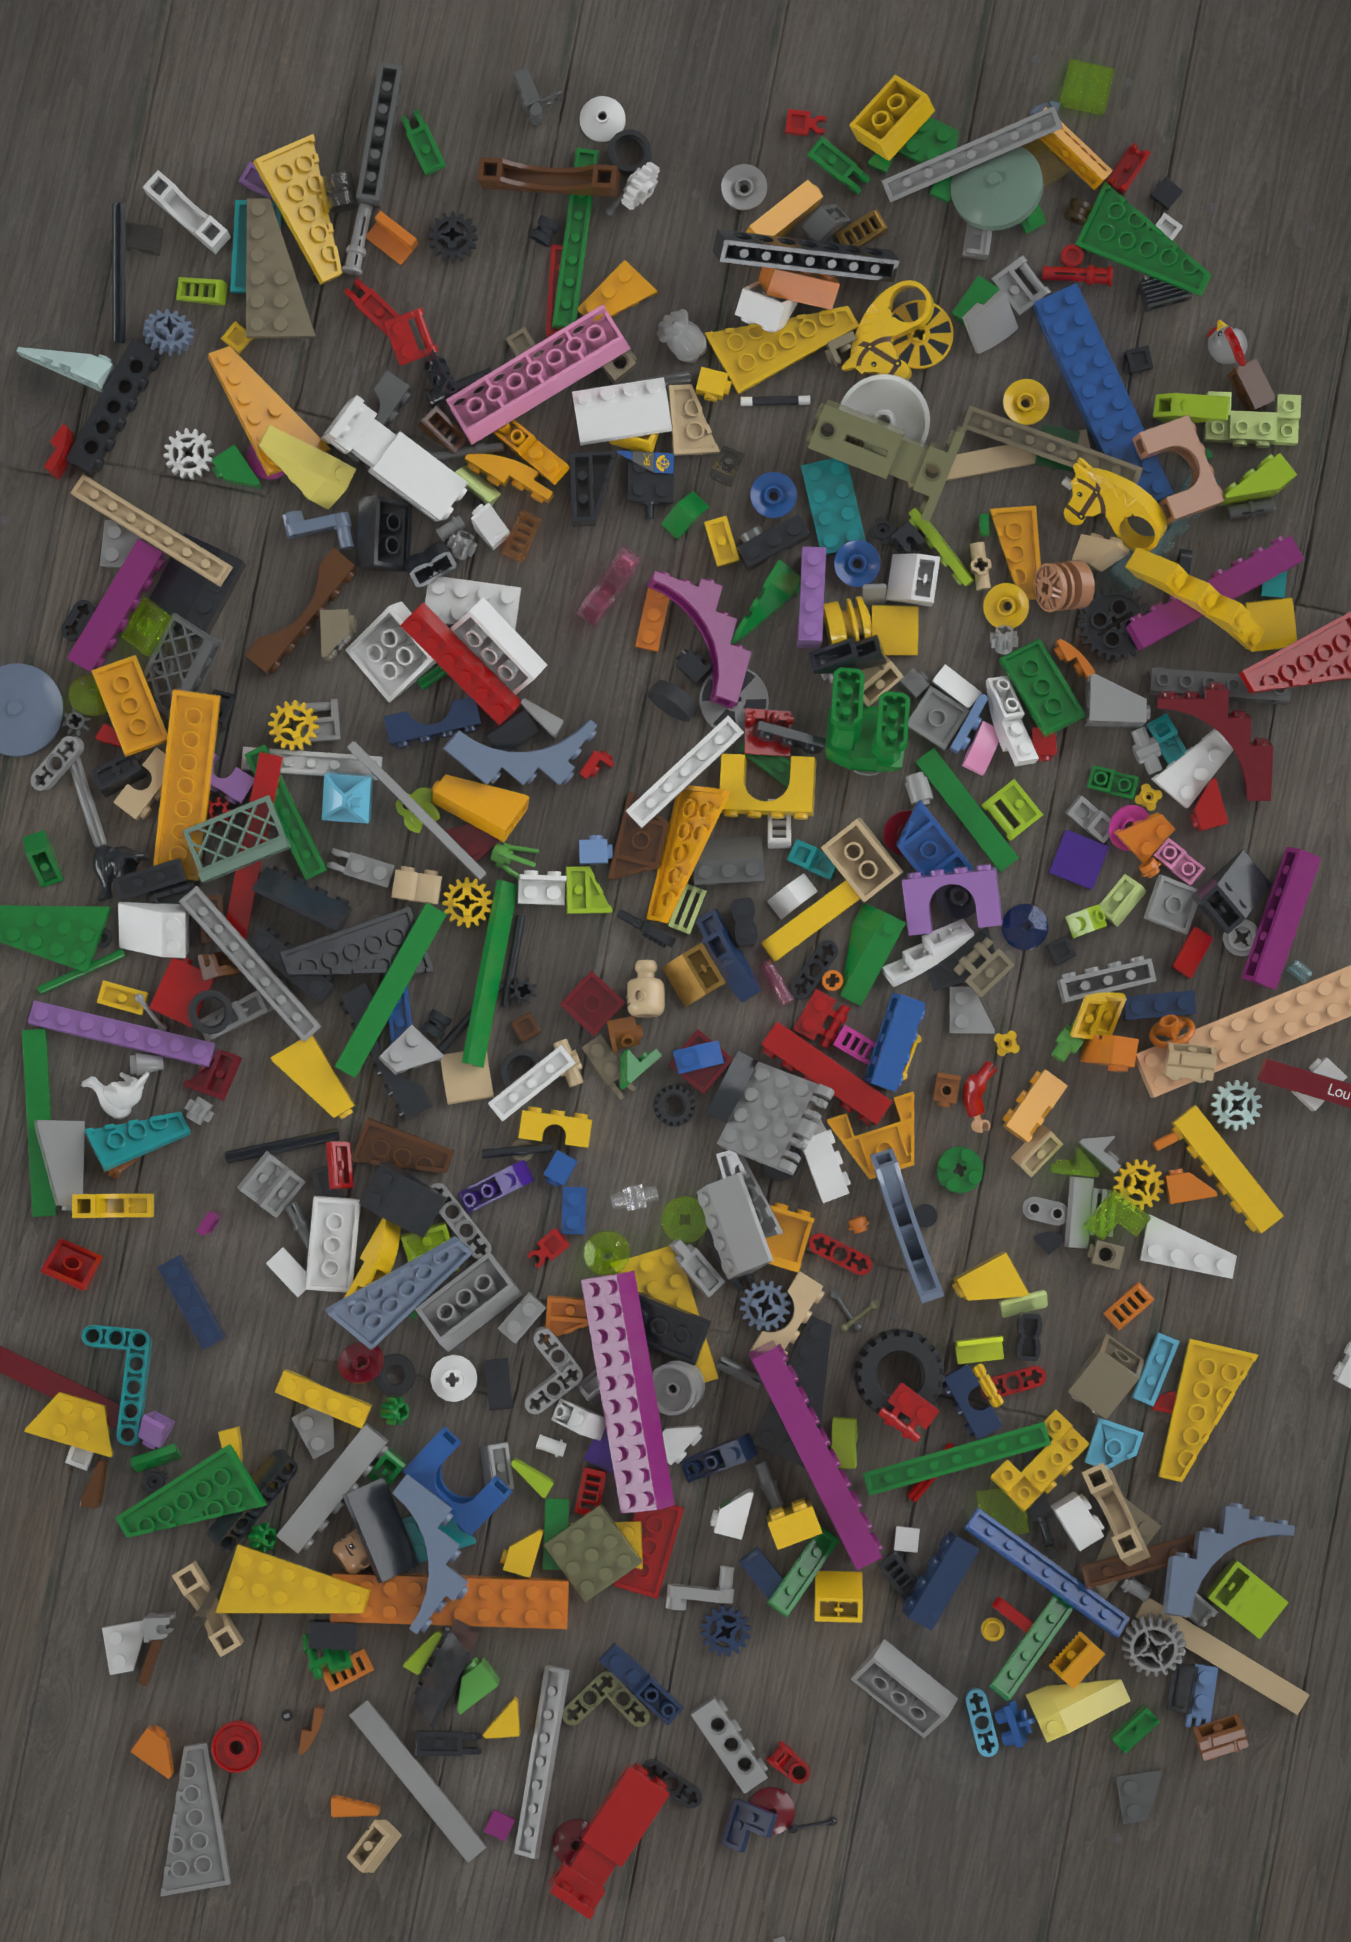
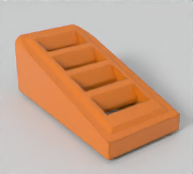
M1136 1282L1103 1314L1119 1331L1155 1299L1140 1282ZM1136 1291L1145 1299L1143 1302L1134 1295ZM1130 1297L1138 1307L1134 1309L1127 1299ZM1122 1303L1131 1312L1129 1315L1119 1307ZM1114 1310L1124 1318L1121 1322L1112 1313Z
M365 1648L350 1655L356 1673L352 1674L350 1668L344 1670L347 1675L345 1679L341 1672L335 1673L339 1681L337 1683L334 1682L329 1667L322 1669L323 1678L330 1692L375 1670ZM359 1656L365 1667V1669L363 1670L360 1669V1666L356 1660V1658H358Z
M332 1795L331 1816L333 1817L378 1816L381 1811V1806L339 1795Z

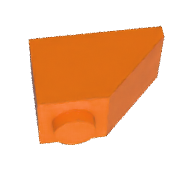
M1182 1168L1169 1170V1175L1163 1176L1168 1204L1217 1196V1191L1190 1172L1183 1173Z
M149 1725L130 1752L169 1779L175 1772L170 1739L166 1736L167 1732L157 1725L154 1727Z

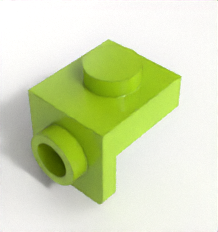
M1099 904L1065 917L1073 939L1107 926L1104 912Z

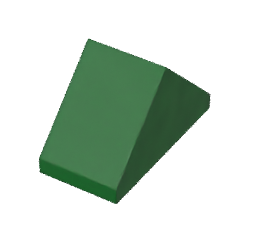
M692 491L674 506L661 525L675 539L679 540L710 506Z
M389 1448L367 1477L372 1481L384 1477L389 1486L408 1462L393 1449Z

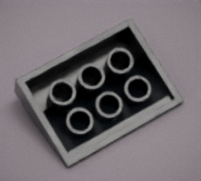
M184 533V537L233 567L221 587L171 557L141 615L166 628L172 613H176L210 635L246 564L239 558ZM176 621L173 627L174 632L181 636L185 635L183 626ZM197 634L191 636L192 642L200 646L202 645L203 638Z

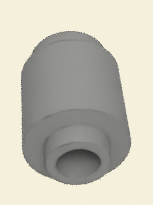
M923 772L907 776L905 786L911 805H916L919 800L925 806L930 805L933 795L928 778L924 776Z

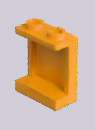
M775 1202L774 1206H769L783 1233L765 1238L773 1261L768 1264L799 1273L815 1218L810 1217L811 1212L797 1209V1213L788 1210V1205Z

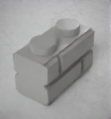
M528 1292L498 1329L516 1344L547 1306L532 1293Z

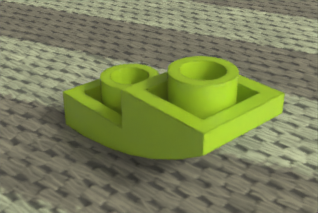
M833 1417L832 1448L841 1463V1466L837 1468L855 1469L857 1466V1418Z

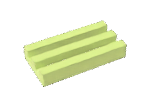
M687 883L668 926L690 935L707 891ZM691 890L692 892L679 925L674 924L686 892ZM699 893L700 897L687 928H684L683 925L695 894Z

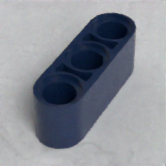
M757 1546L739 1562L765 1596L770 1599L783 1580V1577Z

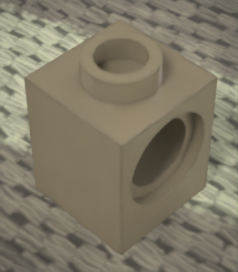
M629 349L600 368L612 383L616 384L637 369L635 362L637 358ZM617 360H624L627 365L622 369H618L614 366V363Z
M1094 1240V1244L1090 1243L1087 1257L1090 1258V1263L1119 1270L1125 1247ZM1104 1247H1107L1111 1253L1110 1258L1106 1261H1102L1099 1257V1251Z

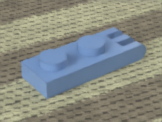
M985 694L979 695L949 748L955 754L960 749L965 751L971 740L967 737L970 730L976 731L982 718L978 716L988 699Z
M1193 1664V1666L1199 1667L1192 1713L1186 1714L1185 1727H1191L1192 1718L1195 1719L1194 1727L1200 1726L1201 1720H1204V1724L1211 1722L1218 1674L1217 1666Z

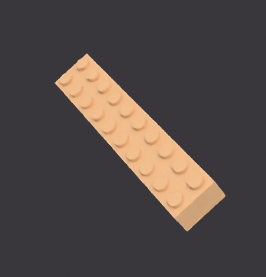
M1351 965L1196 1028L1193 1037L1186 1044L1215 1047L1217 1054L1215 1073L1351 1016ZM1186 1033L1179 1035L1178 1038H1182ZM1157 1046L1138 1052L1135 1061L1150 1098L1157 1097L1193 1082L1190 1078L1173 1080L1169 1076H1165L1164 1061L1167 1049Z

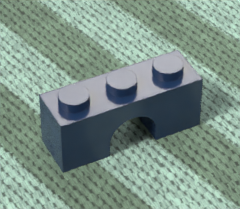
M1195 991L1125 996L1126 1001L1122 1009L1123 1021L1164 1017L1170 1014L1176 1016L1197 1014Z
M966 1363L946 1374L942 1387L948 1396L953 1395L956 1401L953 1406L959 1417L964 1415L968 1423L964 1426L971 1437L975 1435L980 1440L1003 1427L992 1405L988 1404L980 1409L972 1408L969 1405L968 1395L970 1391L980 1384L969 1364Z

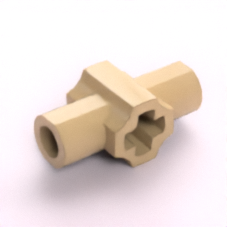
M984 542L972 543L969 545L972 559L969 565V572L974 575L976 591L991 589L988 571H990L992 566L991 560L986 558ZM978 562H981V565L986 566L984 567L983 571H980L979 568H975Z
M567 1039L554 1043V1049L562 1045L576 1062L560 1076L566 1077L569 1088L584 1083L579 1071L583 1067L576 1049L571 1050Z

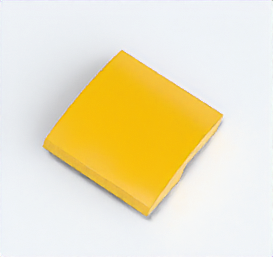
M1291 597L1245 603V608L1251 613L1250 617L1265 632L1253 652L1281 649L1297 641L1295 614Z
M872 605L871 636L878 635L884 654L918 655V606Z
M1102 992L1086 995L1071 1030V1037L1093 1040L1094 1035H1113L1126 1001L1124 993Z

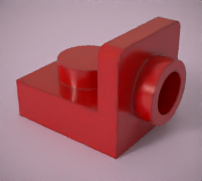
M595 750L579 773L580 776L586 780L590 776L595 778L601 769V766L598 765L599 762L612 769L614 766V762L611 761L613 757L603 750L600 753Z

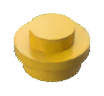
M990 1617L983 1621L981 1633L985 1639L997 1641L1004 1635L1005 1628L1001 1620Z

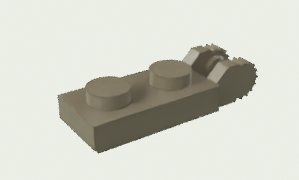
M600 1034L581 1048L606 1084L610 1085L621 1100L624 1098L623 1093L614 1083L620 1078V1062ZM633 1083L627 1086L632 1092L636 1090Z

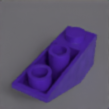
M522 1160L460 1191L458 1195L469 1214L533 1182L534 1178L525 1160Z

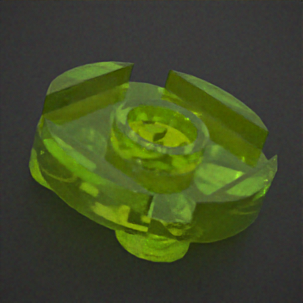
M688 1196L677 1197L671 1200L663 1210V1229L672 1240L680 1239L683 1243L694 1242L707 1229L705 1214L695 1198ZM690 1214L691 1218L689 1221L691 1224L688 1226L683 1224L681 1226L679 1224L681 1220L679 1215Z

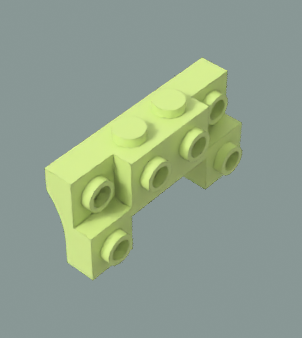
M1208 391L1206 394L1230 397L1228 420L1205 422L1203 442L1233 443L1235 447L1256 444L1258 448H1268L1270 445L1296 446L1298 444L1301 395L1278 394L1276 396L1275 412L1231 411L1232 392Z

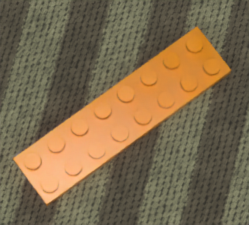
M174 689L172 692L153 866L181 858L187 879L199 881V871L182 830L207 821L221 696ZM197 830L190 833L193 842L201 846L205 838V832Z

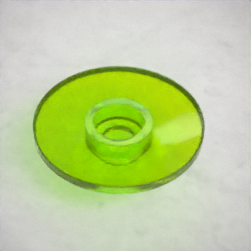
M92 674L80 676L72 682L68 697L75 710L88 716H97L107 712ZM88 690H95L96 692L91 693Z
M605 1230L595 1233L588 1239L584 1247L583 1256L587 1267L592 1272L602 1276L616 1274L627 1265L630 1258V1247L627 1240L621 1234ZM605 1253L612 1254L609 1259H605L603 1256Z

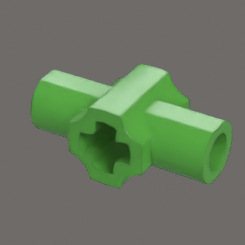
M1075 1020L1071 1026L1065 1025L1055 1040L1058 1045L1051 1053L1055 1059L1062 1063L1065 1062L1070 1053L1075 1054L1085 1041L1084 1038L1071 1037L1070 1035Z

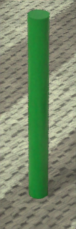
M123 948L92 961L88 973L126 957ZM75 969L37 986L40 995L88 973Z

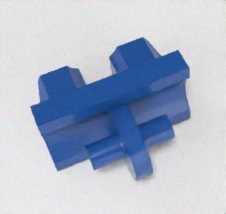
M1016 1700L1009 1701L1004 1707L995 1711L996 1722L998 1724L1008 1722L1010 1730L1001 1733L1004 1745H1016V1748L1023 1747L1024 1743L1029 1741L1027 1734L1033 1732L1031 1724L1036 1722L1035 1716H1028L1026 1709L1019 1711Z

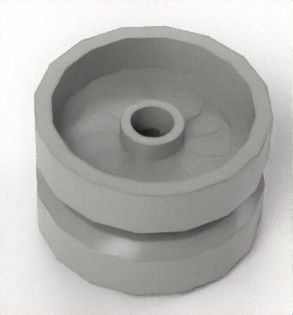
M673 1360L652 1372L660 1413L679 1415L695 1407L703 1398L705 1380L700 1369L695 1365L682 1360Z

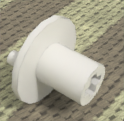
M450 1355L436 1362L432 1369L430 1380L433 1390L439 1397L446 1401L457 1402L464 1400L472 1394L477 1383V1373L475 1367L468 1359L459 1355Z

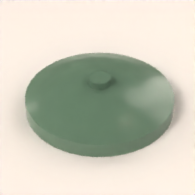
M1020 146L953 175L951 182L952 201L958 214L970 225L990 231L1007 229L1025 220L1039 204L1044 187L1042 171L1036 158L1028 150Z

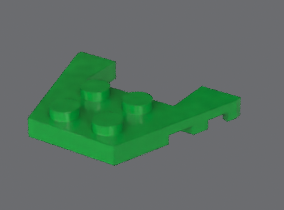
M929 117L897 154L921 164L956 149L959 130ZM876 153L868 161L867 166L886 174L894 157L888 161ZM953 176L935 183L930 196L948 204L951 198Z

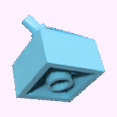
M339 771L325 772L322 820L369 823L372 814L374 775Z

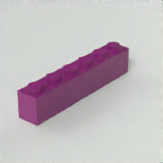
M138 538L67 659L90 673L94 669L105 666L106 655L109 651L112 652L118 643V635L121 631L124 632L130 623L128 618L133 611L136 612L142 603L140 598L143 593L151 589L154 580H152L156 571L160 572L164 567L166 560H164L165 555L163 552Z
M1286 847L1241 979L1263 988L1276 990L1285 962L1288 959L1293 939L1296 936V930L1303 915L1307 898L1311 892L1315 875L1319 869L1320 857L1299 848Z

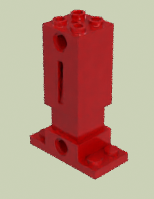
M628 1762L581 1834L583 1842L570 1862L564 1859L557 1872H553L548 1880L551 1894L589 1920L595 1913V1907L605 1894L603 1885L616 1865L620 1867L624 1865L670 1795L666 1782L657 1776L653 1779L647 1775V1770L636 1762L634 1765Z

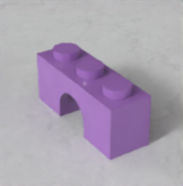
M214 753L210 790L215 793L220 790L226 794L224 798L232 804L237 805L239 802L244 805L252 793L254 778L237 767L227 778L216 777L214 766L219 756Z

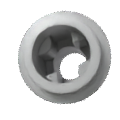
M142 1053L130 1055L131 1074L139 1076L143 1075L146 1071L151 1073L164 1070L163 1056Z

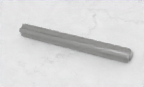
M69 743L71 748L68 751H75L73 747L75 743ZM79 756L70 767V771L93 844L98 848L106 845L107 841Z

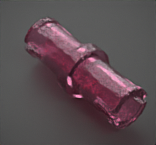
M769 959L764 964L759 965V968H761L769 982L768 987L773 989L781 1006L793 1001L795 998L784 982L786 979L780 975L773 960Z

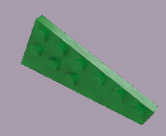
M1106 181L1104 182L1075 245L1090 253L1202 297L1210 281L1211 274L1183 251L1173 240L1167 237L1139 210L1134 208L1123 196L1118 194Z
M0 905V943L88 973L112 908L100 906Z
M229 1444L118 1515L115 1519L125 1536L129 1538L259 1508L267 1504L234 1448Z

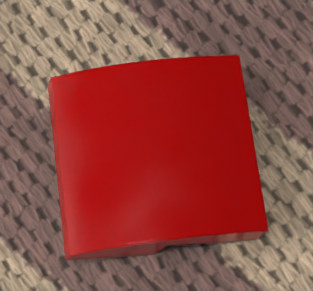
M64 423L50 441L56 450L44 465V468L57 480L61 479L69 464L65 459L75 440V435Z

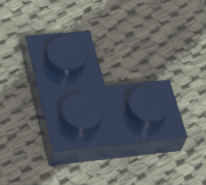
M734 1798L721 1844L738 1852H745L751 1831L763 1837L771 1838L777 1814L742 1799Z

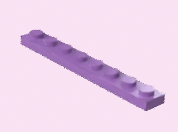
M39 1001L33 1002L28 1019L29 1025L210 1067L215 1049V1043Z

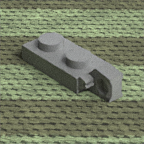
M675 1239L669 1245L677 1254L674 1259L679 1267L706 1298H709L725 1283L723 1278L696 1247H693L691 1244L686 1246L680 1239Z

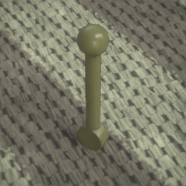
M872 1300L870 1306L848 1323L841 1324L839 1327L840 1332L846 1333L851 1325L869 1311L879 1308V1301Z

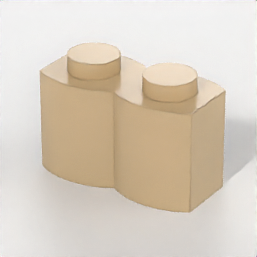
M401 866V870H395L391 897L393 899L438 905L442 876H438V872L433 870H424L423 874L416 873L415 868Z

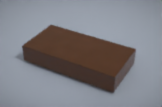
M164 1639L151 1641L138 1684L147 1686L150 1683Z

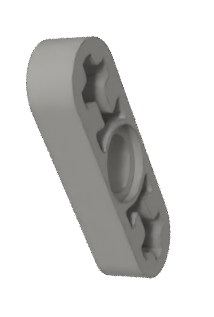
M66 736L32 774L31 785L34 789L47 791L58 782L83 753L84 743L81 738ZM70 742L75 743L73 746L75 751H68L71 748ZM56 757L62 760V766L59 770L53 767V760ZM40 776H46L44 779L46 784H40L42 781Z

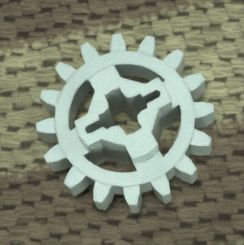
M1235 1080L1233 1086L1229 1081L1225 1082V1089L1218 1086L1217 1089L1220 1093L1212 1094L1216 1102L1210 1103V1106L1216 1108L1211 1114L1219 1116L1216 1122L1221 1123L1224 1121L1225 1129L1232 1125L1233 1131H1237L1239 1125L1243 1130L1247 1129V1122L1254 1125L1253 1116L1260 1117L1256 1109L1262 1108V1105L1256 1102L1261 1096H1254L1253 1094L1256 1088L1247 1089L1248 1082H1244L1240 1086L1239 1080ZM1240 1090L1243 1093L1239 1096H1234L1230 1091ZM1222 1099L1225 1101V1109L1223 1111L1221 1109ZM1241 1100L1238 1105L1240 1110H1232V1101ZM1249 1100L1251 1102L1250 1112L1247 1110V1102ZM1233 1115H1238L1243 1120L1232 1121L1229 1118Z

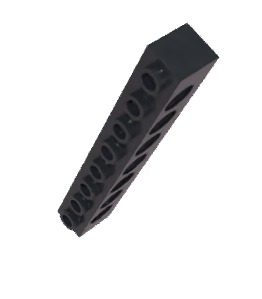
M717 229L712 250L719 262L886 282L895 281L900 262L893 251L887 249Z

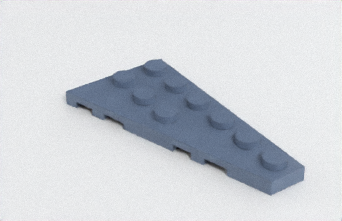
M455 1236L329 1306L325 1311L372 1350L468 1259L473 1252Z

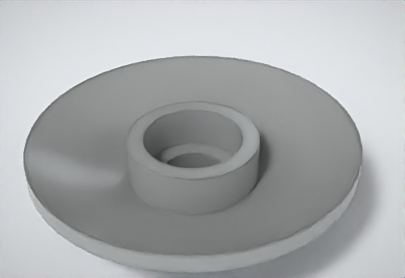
M749 164L736 165L729 169L722 179V195L725 201L735 209H753L760 205L766 196V178L755 166ZM746 186L748 192L742 193L740 188Z

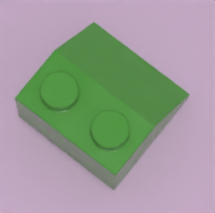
M484 1656L479 1660L475 1657L465 1665L457 1709L459 1714H462L499 1685L500 1677Z

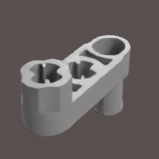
M720 1565L719 1584L716 1588L668 1584L665 1608L686 1610L687 1599L733 1603L734 1588L732 1586L735 1567Z

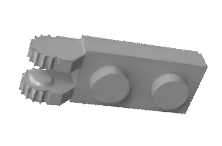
M332 848L331 853L334 856L347 858L348 861L346 867L334 862H328L326 867L343 872L344 875L389 888L395 865L353 852L347 853Z

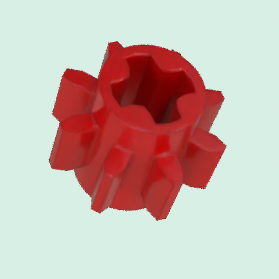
M220 797L217 798L215 803L209 801L210 808L207 812L211 816L209 819L216 817L215 808L217 807L223 808V813L231 811L227 808L231 803L226 801L223 804ZM222 821L217 822L218 827H221Z

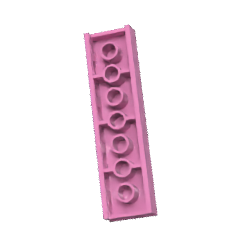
M601 305L447 398L446 401L472 445L631 348L604 305ZM604 314L599 320L593 321L597 315ZM584 326L581 331L573 333L577 327ZM564 338L558 345H553L557 339ZM544 350L540 356L533 357L536 352ZM524 362L520 368L513 369L516 364ZM505 374L500 380L494 381L498 375ZM485 386L482 391L474 393L478 387ZM465 398L462 403L454 405L458 399Z

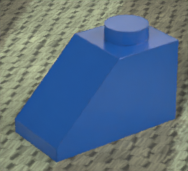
M719 1041L673 1051L678 1074L724 1063Z

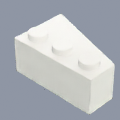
M811 1120L818 1125L811 1141L798 1138L808 1144L806 1150L802 1149L819 1196L822 1202L825 1203L849 1194L847 1186L851 1183L846 1171L842 1172L839 1165L843 1164L839 1151L834 1152L832 1144L836 1142L831 1129L827 1131L821 1120L820 1122Z

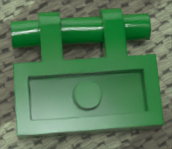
M309 1633L302 1636L304 1643L302 1648L308 1656L309 1671L313 1673L315 1680H320L324 1677L322 1669L325 1667H329L330 1674L353 1667L348 1650L323 1649L325 1657L318 1659L317 1649L308 1648Z

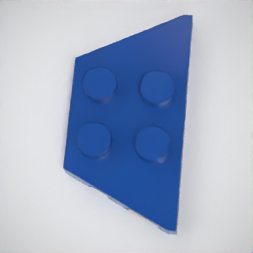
M919 800L896 843L902 854L917 872H921V876L930 875V871L944 869V873L954 872L953 868L967 867L968 870H974L973 866L923 802Z

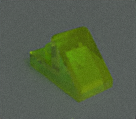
M1075 1147L1074 1165H1070L1071 1160L1057 1159L1056 1164L1050 1163V1173L1099 1177L1098 1170L1079 1147Z

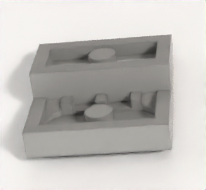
M998 291L984 305L976 303L962 317L974 350L978 354L996 346L1018 329L1007 295L1002 291Z
M266 1151L237 1188L277 1218L306 1181Z

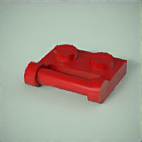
M422 307L383 322L399 366L428 356L432 350L435 353L439 351L437 345H434L423 318L424 311ZM412 318L416 322L425 346L422 350H419L408 322Z

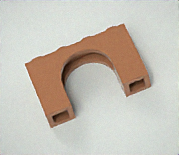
M1189 415L1140 432L1132 439L1140 460L1163 452H1173L1182 456L1190 466L1192 480L1188 490L1166 497L1158 503L1166 516L1167 525L1215 508L1224 501L1223 491L1216 483L1214 469L1207 461L1205 447L1199 441L1196 434V426L1190 420Z

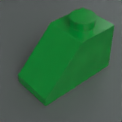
M235 444L212 459L215 466L211 469L219 480L224 478L228 484L261 489L263 487Z
M42 830L24 836L25 854L41 887L63 881L64 878L54 848L46 831Z

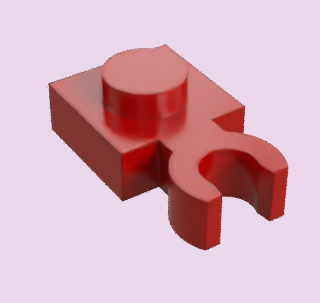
M788 109L785 134L808 137L809 130H812L817 135H824L825 129L818 128L817 123H826V117L819 115L815 118H810L811 111Z
M556 1227L537 1242L541 1249L531 1251L527 1257L531 1258L534 1255H538L540 1261L535 1267L539 1268L545 1264L547 1256L553 1261L571 1245Z

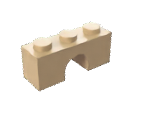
M157 747L142 764L151 773L152 782L150 786L145 790H136L127 784L114 800L117 806L137 821L141 818L145 819L152 811L150 806L153 802L161 799L166 754Z

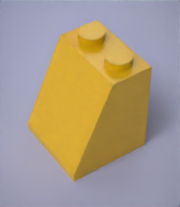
M1003 1251L953 1278L955 1284L952 1286L957 1296L963 1297L968 1301L1025 1297L1029 1295L1009 1256Z

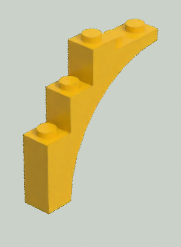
M1139 547L1136 548L1125 566L1136 578L1165 591L1197 610L1235 638L1245 649L1253 652L1265 632L1250 617L1251 613L1242 603L1219 594L1210 583L1189 575L1179 564Z

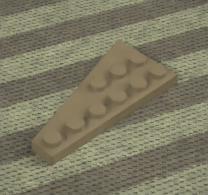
M247 199L246 337L316 338L270 199Z

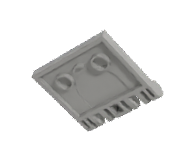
M758 1062L717 1144L724 1149L793 1175L797 1165L788 1160L799 1163L801 1157L789 1151L792 1145L806 1150L808 1144L795 1137L811 1141L818 1125L805 1118L820 1122L822 1116L818 1112L810 1110L813 1104L826 1109L828 1102L823 1099L830 1101L835 1091L822 1084L813 1083Z

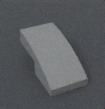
M1079 795L1065 813L1089 834L1104 844L1109 838L1108 829L1111 819L1104 812L1093 806L1086 798Z

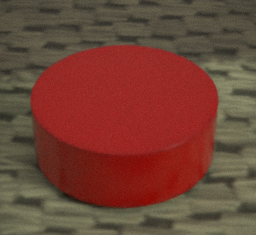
M1075 244L1065 246L1060 254V261L1065 267L1077 268L1084 259L1082 248Z

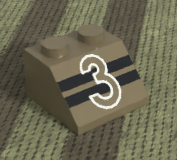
M348 609L320 610L321 657L326 663H331L353 640V633H357V621Z

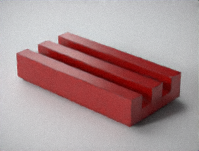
M327 1142L329 1189L354 1188L350 1142ZM342 1169H344V1181H345V1183H343V1171H342Z

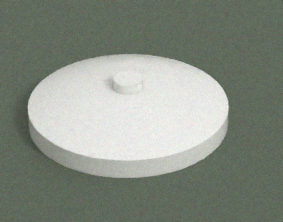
M877 374L866 377L853 385L841 401V404L906 430L904 436L925 443L930 428V412L927 402L918 388L902 377L891 374Z

